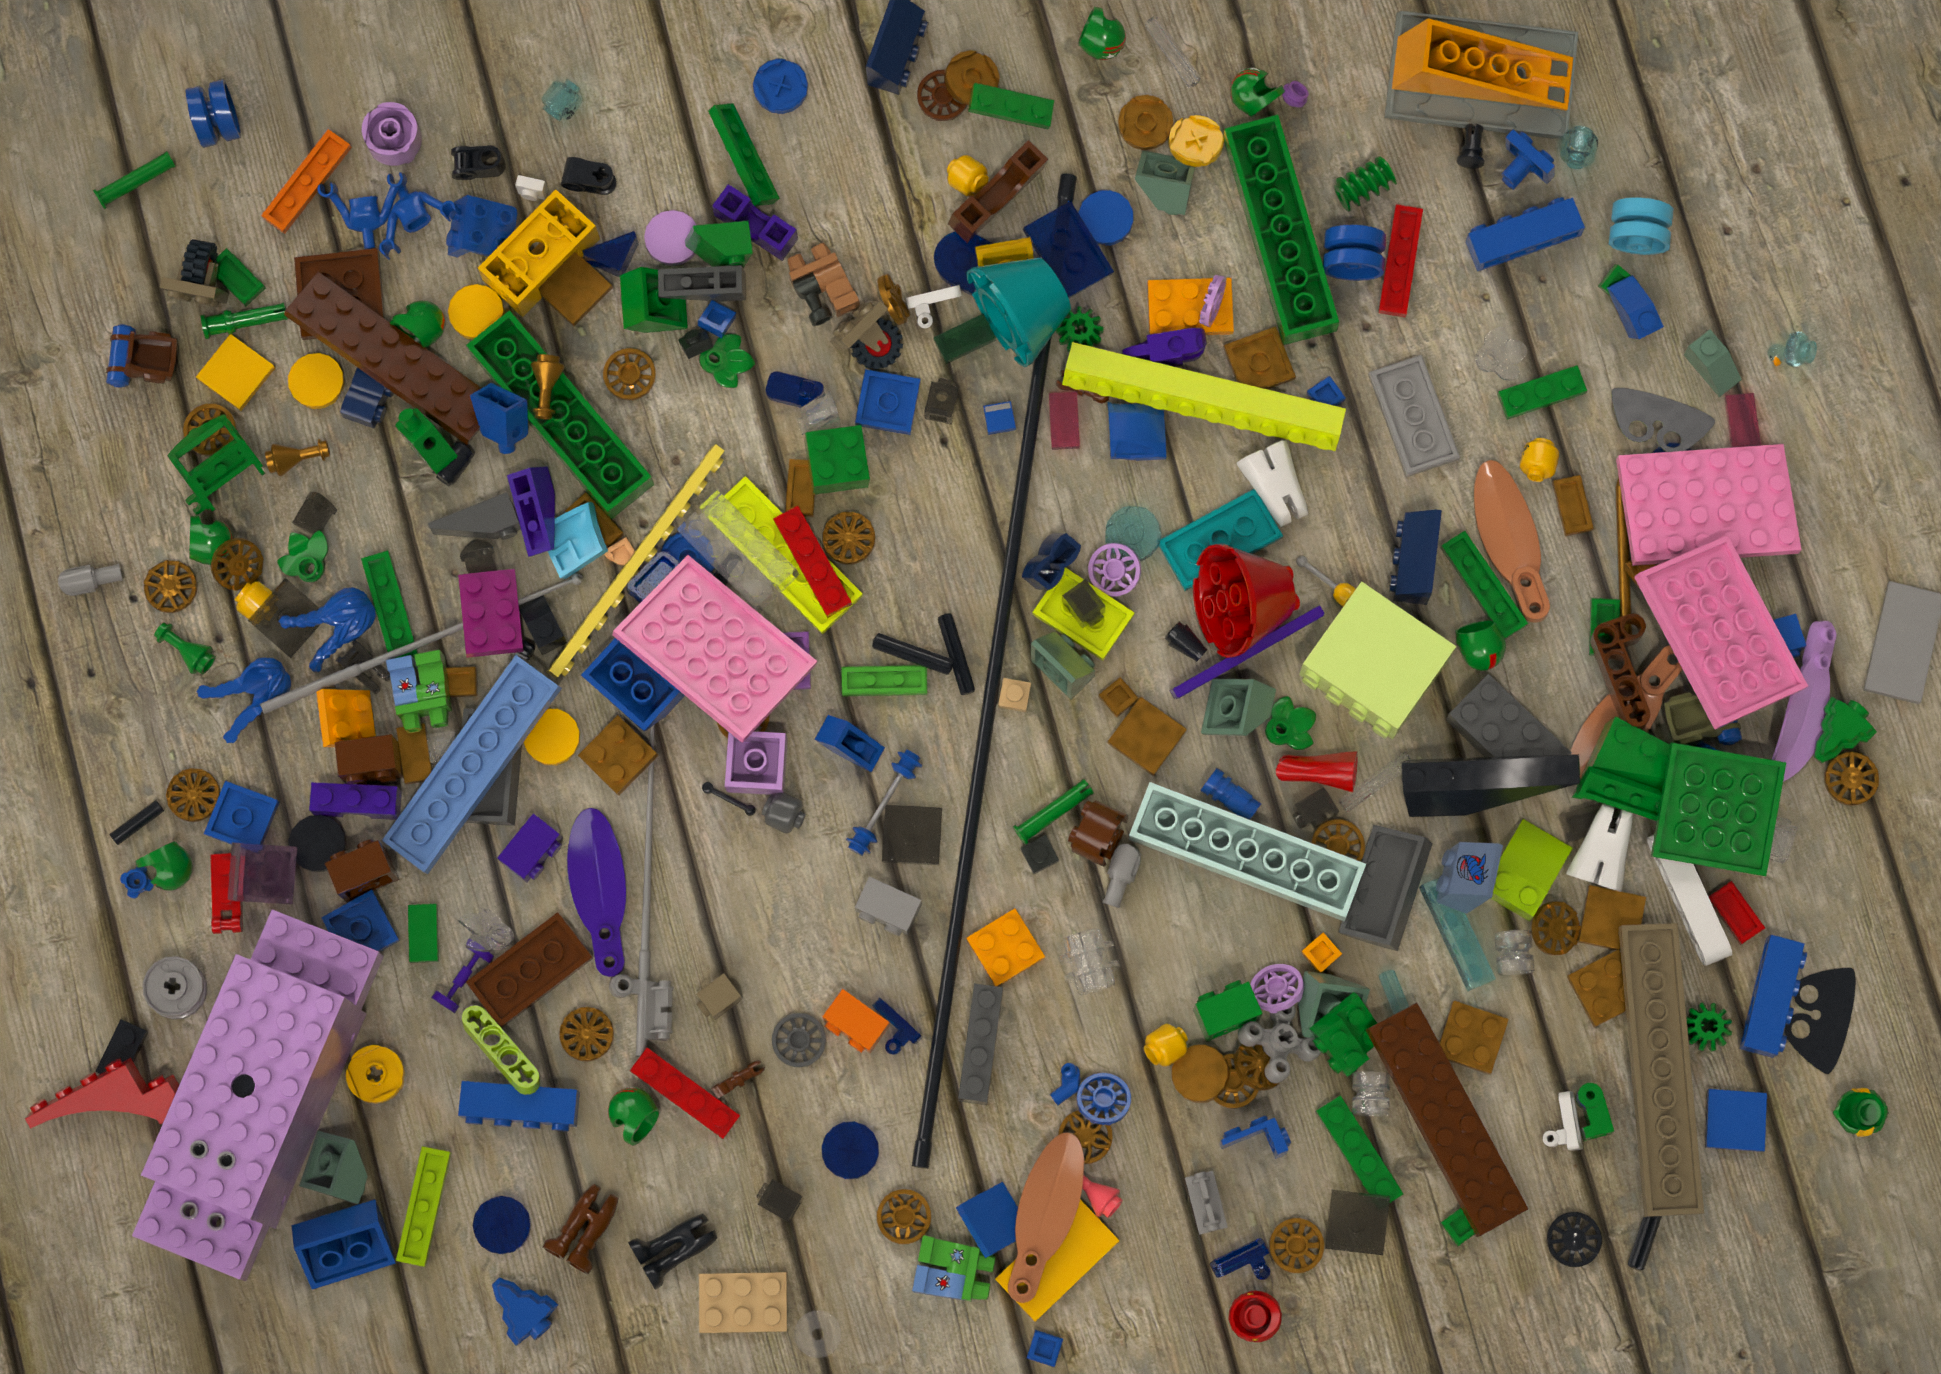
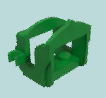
M225 414L204 423L198 428L192 429L167 455L194 492L185 501L188 505H191L193 502L198 503L197 507L193 509L195 515L200 514L205 509H211L212 512L216 509L208 499V496L253 464L262 476L265 474L261 468L263 466ZM225 426L234 440L188 472L179 458Z

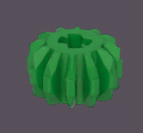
M1081 306L1077 307L1076 314L1070 310L1067 318L1057 328L1056 334L1061 336L1059 344L1065 345L1068 343V352H1070L1072 342L1094 347L1093 343H1101L1099 335L1104 332V327L1098 325L1101 322L1100 316L1092 317L1093 310L1091 308L1085 314L1082 313ZM1079 326L1084 327V334L1082 331L1080 335L1076 334L1075 327L1077 330Z
M1703 1002L1698 1004V1011L1694 1008L1688 1010L1692 1018L1686 1017L1687 1025L1691 1026L1687 1030L1688 1035L1692 1034L1693 1036L1689 1040V1045L1699 1041V1051H1703L1707 1044L1709 1050L1713 1052L1716 1050V1043L1722 1047L1726 1044L1723 1036L1729 1037L1732 1035V1031L1724 1028V1026L1732 1024V1020H1723L1721 1018L1727 1012L1725 1009L1720 1010L1718 1013L1715 1012L1716 1003H1711L1708 1011ZM1701 1022H1711L1713 1027L1705 1033L1701 1029L1704 1026Z

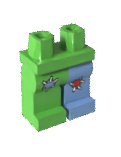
M440 650L415 654V659L409 655L386 660L393 688L396 715L402 720L405 731L407 733L421 731L420 717L430 716L433 728L448 726V712L452 711L444 654Z
M923 1235L918 1262L946 1268V1271L917 1265L912 1291L919 1294L972 1302V1299L988 1300L991 1284L976 1281L978 1270L993 1273L996 1257L991 1255L985 1258L980 1248Z

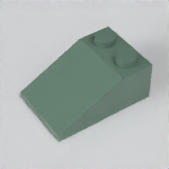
M1052 632L1035 639L1031 643V661L1072 700L1095 677V670L1093 669L1095 664L1085 654L1080 656L1073 649L1075 647L1074 643L1066 635L1063 634L1060 637L1056 632Z

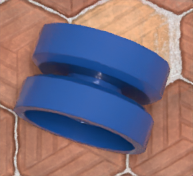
M224 79L210 82L208 88L210 101L205 90L200 85L185 90L191 123L202 148L217 145L219 139L217 126L221 136L227 142L241 138L235 106Z
M1340 225L1327 229L1324 236V248L1329 252L1324 254L1323 257L1325 274L1333 278L1351 281L1372 280L1383 276L1385 258L1380 253L1384 252L1386 247V234L1380 229L1365 225Z

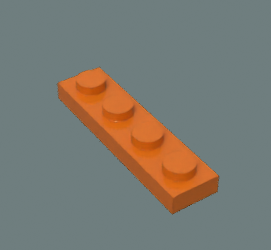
M328 129L263 212L262 218L286 234L317 194L319 184H324L351 150V145Z

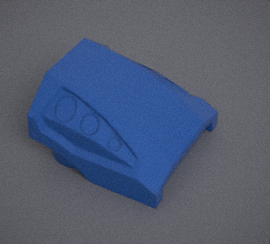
M1108 402L1110 459L1144 461L1164 460L1167 458L1164 409L1158 410L1139 403L1118 404Z

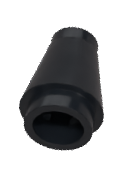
M1180 621L1165 636L1170 647L1196 662L1207 651V648L1203 646L1187 624L1183 625Z

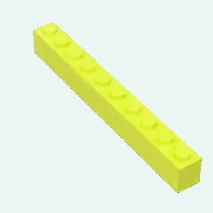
M1074 342L1071 345L1062 385L1076 390L1082 389L1101 396L1123 399L1129 403L1144 404L1158 410L1164 409L1183 416L1205 419L1211 423H1221L1240 430L1246 429L1262 433L1265 436H1275L1294 443L1316 446L1322 450L1336 451L1346 408Z

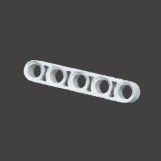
M1654 835L1647 837L1650 851H1652ZM1654 857L1702 964L1707 966L1731 956L1732 949L1694 864Z

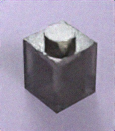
M1086 579L1062 595L1063 604L1081 628L1086 625L1092 627L1104 618L1102 614L1105 613V605Z
M773 1179L770 1184L765 1182L756 1196L760 1199L758 1202L759 1207L789 1224L804 1199L803 1196Z

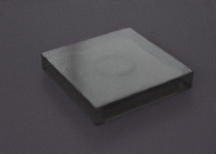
M285 578L249 618L248 622L289 658H292L320 625L307 626L305 628L296 626L284 629L278 621L281 616L297 617L301 614L317 611L319 607Z
M886 805L882 863L939 866L942 808Z
M1331 1189L1325 1249L1383 1255L1390 1196Z

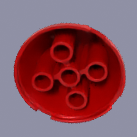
M1225 544L1208 546L1197 560L1196 565H1200L1198 578H1193V599L1197 620L1207 642L1214 643L1219 649L1217 653L1223 657L1232 658L1244 654L1290 618L1293 611L1298 610L1300 607V599L1295 593L1293 583L1294 574L1290 566H1283Z

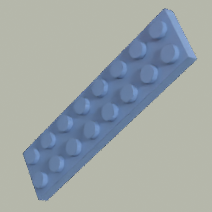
M515 655L382 841L421 871L429 874L562 688L522 658Z

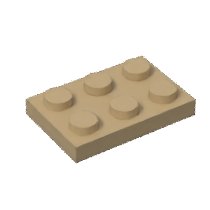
M787 1272L699 1274V1333L788 1332Z

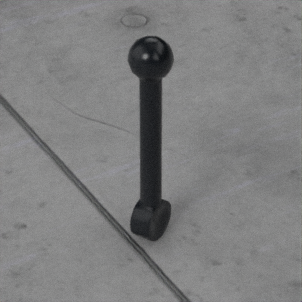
M710 782L703 784L702 790L705 794L712 793L743 809L748 816L755 814L756 808L753 805L747 806L720 792Z

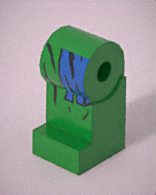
M1595 1083L1582 1085L1576 1092L1575 1101L1583 1110L1587 1124L1586 1127L1580 1130L1583 1142L1611 1135L1614 1132V1128L1601 1087Z

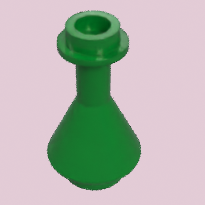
M162 623L154 633L157 642L161 643L165 640L175 647L191 674L197 672L202 675L205 674L216 659L212 654L213 648L209 645L184 641L172 632L173 625L171 623L168 625Z

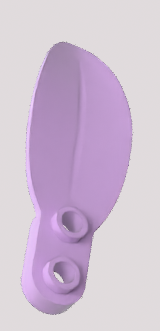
M1829 621L1813 622L1809 628L1802 659L1803 666L1800 669L1808 687L1790 696L1782 729L1772 760L1786 762L1783 782L1803 768L1814 754L1816 742L1823 734L1820 724L1826 715L1823 709L1830 699L1829 667L1837 637L1836 630Z

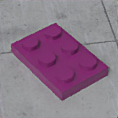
M515 569L458 575L466 657L524 652Z

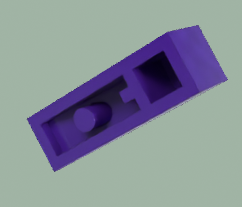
M548 466L531 467L507 475L528 557L554 550L555 491Z

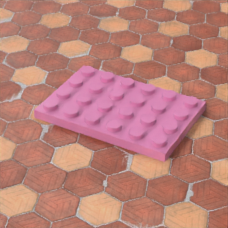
M1784 444L1618 455L1616 463L1633 566L1661 564L1726 535L1730 538L1740 558L1799 554L1802 550Z
M1728 535L1634 576L1715 730L1808 687Z
M689 555L613 630V636L742 743L817 664V660Z

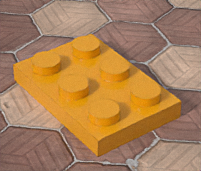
M1213 278L1148 280L1149 335L1188 328H1202L1205 330L1206 335L1233 334L1232 278H1226L1223 299L1211 327L1200 324L1199 320L1201 310L1205 305L1204 298L1208 294V287Z

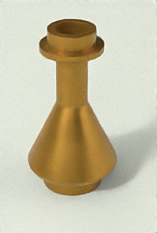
M540 354L537 355V361L531 363L540 388L539 408L533 409L535 418L552 419V414H555V410L550 409L551 390L565 368L563 364L559 363L560 357Z
M318 439V445L303 449L272 444L271 450L265 451L269 472H277L280 477L302 460L321 456L322 460L326 461V457H330L327 440L321 441V439Z

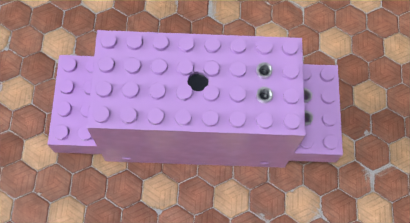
M271 910L251 959L237 954L233 959L141 1173V1176L154 1180L155 1183L132 1234L133 1237L237 1279L247 1281L269 1227L276 1229L363 1024L366 1013L361 1009L384 957L379 951ZM195 1208L194 1214L190 1216V1210ZM221 1218L222 1223L217 1227V1221Z

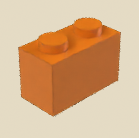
M844 989L840 991L822 1016L823 1020L827 1022L824 1026L836 1036H839L840 1033L844 1034L850 1039L848 1044L860 1053L864 1049L871 1053L890 1027L889 1021Z

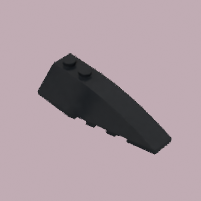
M1579 754L1406 760L1402 763L1403 794L1409 817L1466 816L1581 783Z

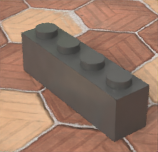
M974 983L958 1095L959 1102L979 1105L988 1104L1003 987Z

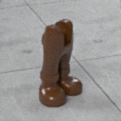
M596 1184L588 1188L579 1198L566 1224L560 1230L561 1234L556 1238L547 1239L542 1246L550 1254L564 1260L572 1241L576 1239L584 1223L589 1220V1224L583 1235L579 1238L577 1246L566 1260L571 1266L585 1274H589L593 1267L589 1259V1251H593L596 1242L609 1226L619 1200L617 1196L610 1194L600 1212L591 1208L601 1191V1187Z

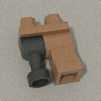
M821 243L811 249L815 259L812 263L806 265L801 254H796L787 259L790 281L799 298L805 299L812 311L809 315L812 326L824 324L833 317L828 307H822L818 294L826 293L837 318L855 310L860 305L859 299L852 289L835 252L831 254L825 243Z

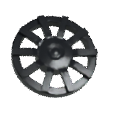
M1568 1212L1560 1215L1551 1223L1546 1241L1548 1250L1556 1261L1568 1267H1581L1592 1262L1599 1254L1602 1245V1235L1598 1225L1591 1217L1579 1212ZM1568 1217H1576L1574 1228L1571 1227ZM1581 1218L1589 1222L1582 1230L1579 1229ZM1563 1220L1567 1230L1564 1231L1557 1227V1223ZM1593 1227L1596 1235L1586 1236L1585 1232ZM1553 1230L1563 1235L1562 1238L1552 1239ZM1597 1239L1596 1248L1587 1244L1586 1240ZM1562 1243L1564 1247L1556 1253L1553 1244ZM1583 1247L1593 1252L1587 1259L1582 1250ZM1566 1250L1570 1251L1568 1261L1560 1257ZM1576 1251H1578L1582 1259L1581 1262H1573Z

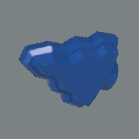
M498 1278L492 1284L496 1301L504 1309L502 1319L508 1326L507 1335L515 1346L529 1336L537 1340L551 1327L552 1323L548 1318L559 1304L548 1295L541 1297L533 1290L523 1291L514 1282Z

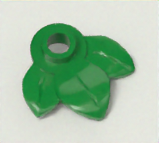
M727 334L723 338L719 337L713 348L701 353L699 356V363L702 369L707 373L713 374L716 382L726 388H737V374L747 372L755 365L752 356L746 351L739 349L741 336L736 334ZM709 356H716L718 358V362H711Z
M318 530L309 539L302 534L290 533L288 542L289 555H285L277 560L281 571L288 576H299L301 580L308 583L318 581L324 573L323 560L328 553V542L325 535ZM311 564H314V571L310 574L308 570L309 566Z
M1289 696L1282 697L1272 707L1271 720L1265 727L1267 739L1274 745L1287 744L1294 750L1309 748L1314 742L1307 731L1314 725L1316 713L1305 707L1294 708ZM1276 727L1282 728L1284 734L1278 733Z

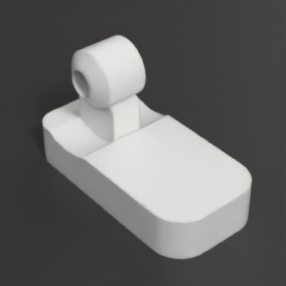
M960 285L907 297L905 302L907 309H915L916 316H918V326L929 328L933 323V319L929 314L928 304L960 297L962 293ZM922 318L928 319L927 324L922 323Z
M1572 1091L1560 1092L1558 1095L1564 1129L1557 1130L1556 1132H1545L1543 1142L1549 1147L1567 1144L1569 1151L1583 1149L1574 1094ZM1551 1136L1554 1137V1140L1552 1142H1550L1549 1140Z

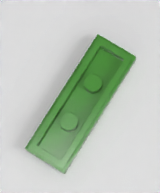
M920 665L842 667V697L927 695V668Z

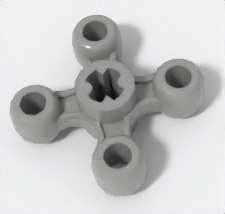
M1294 1005L1277 1013H1270V1018L1274 1024L1272 1029H1264L1258 1022L1249 1021L1238 1032V1039L1243 1045L1249 1047L1262 1045L1265 1053L1271 1057L1264 1071L1266 1078L1272 1083H1280L1289 1076L1291 1069L1287 1062L1288 1054H1297L1305 1062L1313 1061L1321 1054L1312 1041L1315 1038H1298L1296 1031L1290 1026V1022L1296 1013Z

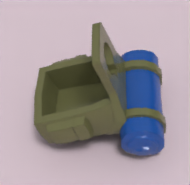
M1691 692L1671 697L1669 702L1664 703L1667 723L1674 743L1692 746L1703 743L1705 738L1717 737L1719 744L1734 745L1742 740L1741 725L1738 723V720L1715 730L1697 695H1693Z

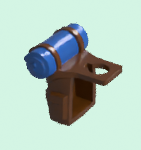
M125 324L113 327L112 335L110 336L109 364L106 368L107 384L116 388H122L129 385L130 378L137 377L143 378L144 382L164 384L165 381L172 380L176 361L177 339L171 338L170 334L158 333L156 331H150L148 335L136 334V330L132 326Z

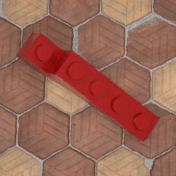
M131 1058L124 1062L121 1059H117L105 1067L106 1071L98 1076L93 1072L80 1080L81 1085L73 1089L69 1085L56 1092L55 1099L49 1102L42 1099L30 1107L31 1112L26 1116L25 1120L31 1129L48 1120L69 1114L87 1111H118L157 1119L159 1124H162L178 1090L179 1083L173 1074L167 1078L160 1075L147 1083V1086Z

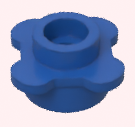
M145 866L136 867L127 873H123L120 877L121 883L128 889L127 895L132 899L138 898L139 894L144 891H151L154 887L146 874L147 868ZM136 879H139V884H135Z

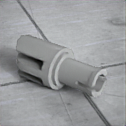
M119 563L94 569L93 566L91 567L90 564L69 568L61 572L58 577L60 589L69 596L96 592L98 585L123 581Z
M1122 844L1114 851L1107 872L1111 880L1102 903L1120 908L1127 884L1130 885L1131 882L1134 883L1141 862V853L1135 847L1129 844Z

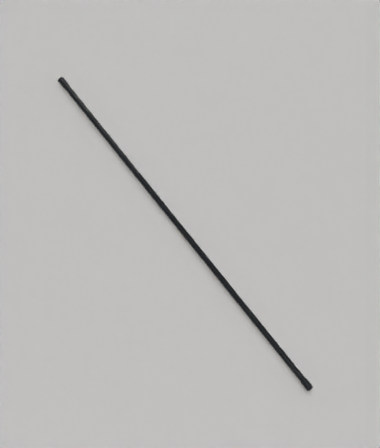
M1061 174L1057 196L1058 205L1049 258V266L1059 280L1061 279L1071 205L1074 200L1077 177L1072 174ZM1052 337L1033 364L919 1129L911 1165L916 1168L929 1169L933 1126Z

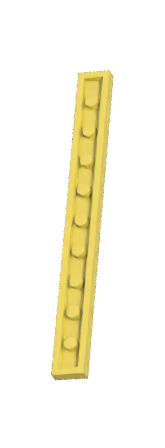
M716 444L711 447L635 550L629 561L624 565L546 671L554 678H558L560 674L564 677L568 674L575 664L571 661L577 651L581 654L591 642L588 638L593 629L599 631L608 619L604 615L610 606L616 608L625 596L621 592L627 583L631 586L641 574L638 570L643 561L649 563L658 551L654 547L660 538L664 541L675 528L671 525L676 516L680 518L684 516L691 506L687 501L693 493L698 496L708 483L704 480L709 471L715 473L723 463L724 459L720 457L724 452L722 448Z

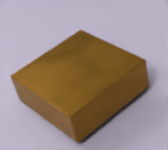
M1121 677L1098 696L1116 718L1139 699Z

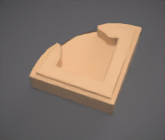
M627 537L607 548L608 552L604 555L611 562L613 561L615 564L624 566L635 550Z

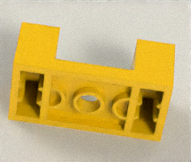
M555 189L478 267V271L482 280L518 314L524 317L542 298L538 288L574 252L583 257L600 240L596 225ZM535 242H541L545 245L544 251L539 255H534L529 251L530 246Z

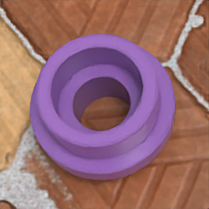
M1292 81L1283 87L1285 93L1282 96L1288 105L1303 107L1306 104L1309 93L1302 83Z

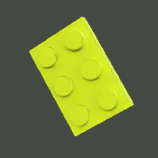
M1066 567L1059 583L1052 589L1047 590L1032 612V615L1062 635H1066L1070 640L1102 661L1135 614Z

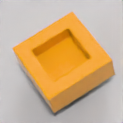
M1324 932L1301 951L1319 973H1322L1342 955L1340 950Z

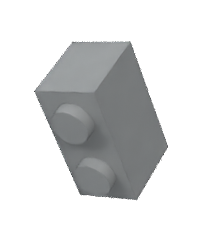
M869 876L857 901L855 911L860 913L858 918L865 922L874 924L875 921L886 925L884 930L896 936H900L901 932L908 935L922 906V900Z

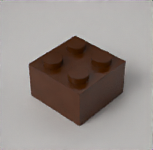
M392 734L334 742L338 776L345 784L368 785L370 782L379 781L381 785L396 783L398 778H403L399 744Z
M373 839L363 841L357 845L358 849L349 853L346 851L338 852L330 857L331 861L325 863L337 894L346 903L370 890L375 891L400 880L387 849L379 840L373 841Z

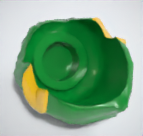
M1852 1088L1850 1091L1842 1094L1833 1114L1846 1132L1855 1134L1857 1137H1866L1883 1128L1889 1112L1885 1101L1875 1090Z

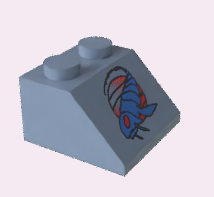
M1459 842L1452 848L1447 849L1442 858L1443 873L1436 884V891H1438L1436 902L1467 914L1492 898L1503 845L1498 843Z

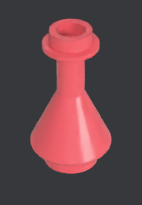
M1083 1175L1082 1189L1086 1192L1096 1216L1100 1217L1104 1214L1107 1218L1111 1217L1123 1202L1119 1197L1120 1190L1094 1183Z

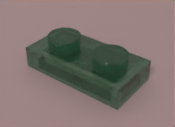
M981 314L933 337V341L945 364H948L996 341V337L984 314Z

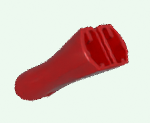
M1358 751L1317 756L1283 755L1277 764L1276 776L1281 781L1315 782L1354 792L1357 779Z

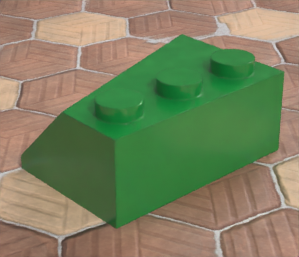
M1615 716L1605 724L1580 781L1588 766L1662 790L1670 744ZM1576 789L1571 797L1575 799H1589L1578 795Z

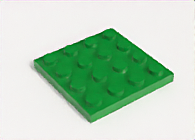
M1671 742L1651 857L1767 876L1786 762Z

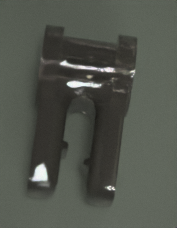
M354 640L351 643L352 647L342 658L339 656L335 661L345 669L354 664H361L371 660L373 655L358 641ZM381 664L371 668L377 673L379 678L384 679L386 682L391 680L390 673ZM364 672L355 676L373 694L377 695L380 692V687L373 681L371 676L368 677Z

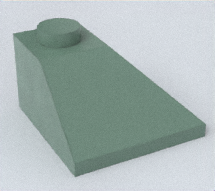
M1142 150L1135 181L1157 210H1162L1170 215H1185L1196 167L1185 165L1176 160L1174 156Z
M1212 679L1201 734L1247 736L1271 717L1276 689L1254 679Z
M1305 971L1303 976L1304 991L1302 999L1298 1002L1302 1035L1308 1038H1315L1309 1028L1353 992L1360 997L1366 1006L1370 989L1331 974Z
M317 1131L299 1186L359 1204L360 1198L365 1191V1183L368 1176L355 1141Z

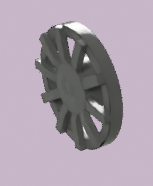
M794 1013L784 1017L778 1022L772 1034V1047L776 1056L783 1063L791 1067L801 1068L815 1063L823 1054L826 1046V1035L822 1025L814 1017L804 1013ZM794 1019H804L801 1028H797ZM809 1020L816 1026L807 1032L805 1028ZM790 1021L793 1030L790 1032L784 1028V1023ZM779 1030L788 1035L787 1039H777ZM817 1030L820 1031L821 1038H810L811 1034ZM777 1043H788L789 1046L780 1052L777 1048ZM810 1043H821L819 1051L812 1048ZM792 1049L793 1054L789 1061L783 1055ZM807 1049L815 1054L810 1060L807 1059L805 1053ZM798 1052H801L804 1062H795Z

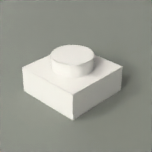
M518 175L515 186L522 198L530 201H537V198L546 199L548 188L545 181Z

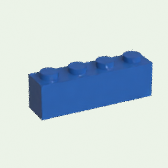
M1564 197L1557 198L1549 202V206L1540 209L1538 206H1534L1523 211V215L1512 218V215H1508L1496 221L1497 224L1488 227L1482 224L1472 228L1465 242L1477 272L1582 236L1585 226L1573 197L1566 200Z
M1769 935L1766 938L1739 1049L1774 1058L1778 1055V1052L1784 1051L1787 1036L1783 1035L1785 1024H1790L1794 1008L1790 1007L1792 996H1797L1800 987V980L1796 978L1799 968H1804L1807 958V952H1803L1805 943L1775 935Z
M461 1081L458 1116L466 1118V1124L482 1125L483 1120L494 1121V1126L511 1127L512 1122L523 1123V1128L540 1129V1125L544 1124L552 1125V1130L569 1131V1127H577L580 1092L576 1089L539 1087L536 1092L524 1095L519 1093L511 1084Z

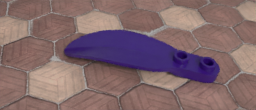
M588 808L578 815L571 829L567 853L568 879L576 910L583 924L591 933L596 968L602 975L614 977L619 975L625 967V955L620 931L626 908L625 870L621 851L610 823L599 810ZM604 928L610 930V937L608 939H603L600 935ZM607 957H613L615 960V964L611 968L605 965Z

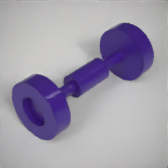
M471 940L466 948L475 955L467 966L463 965L452 981L454 985L448 994L444 996L440 992L435 991L431 997L453 1013H456L460 1006L453 1002L451 998L459 987L462 988L473 973L471 969L479 957L488 963L494 957L490 952Z

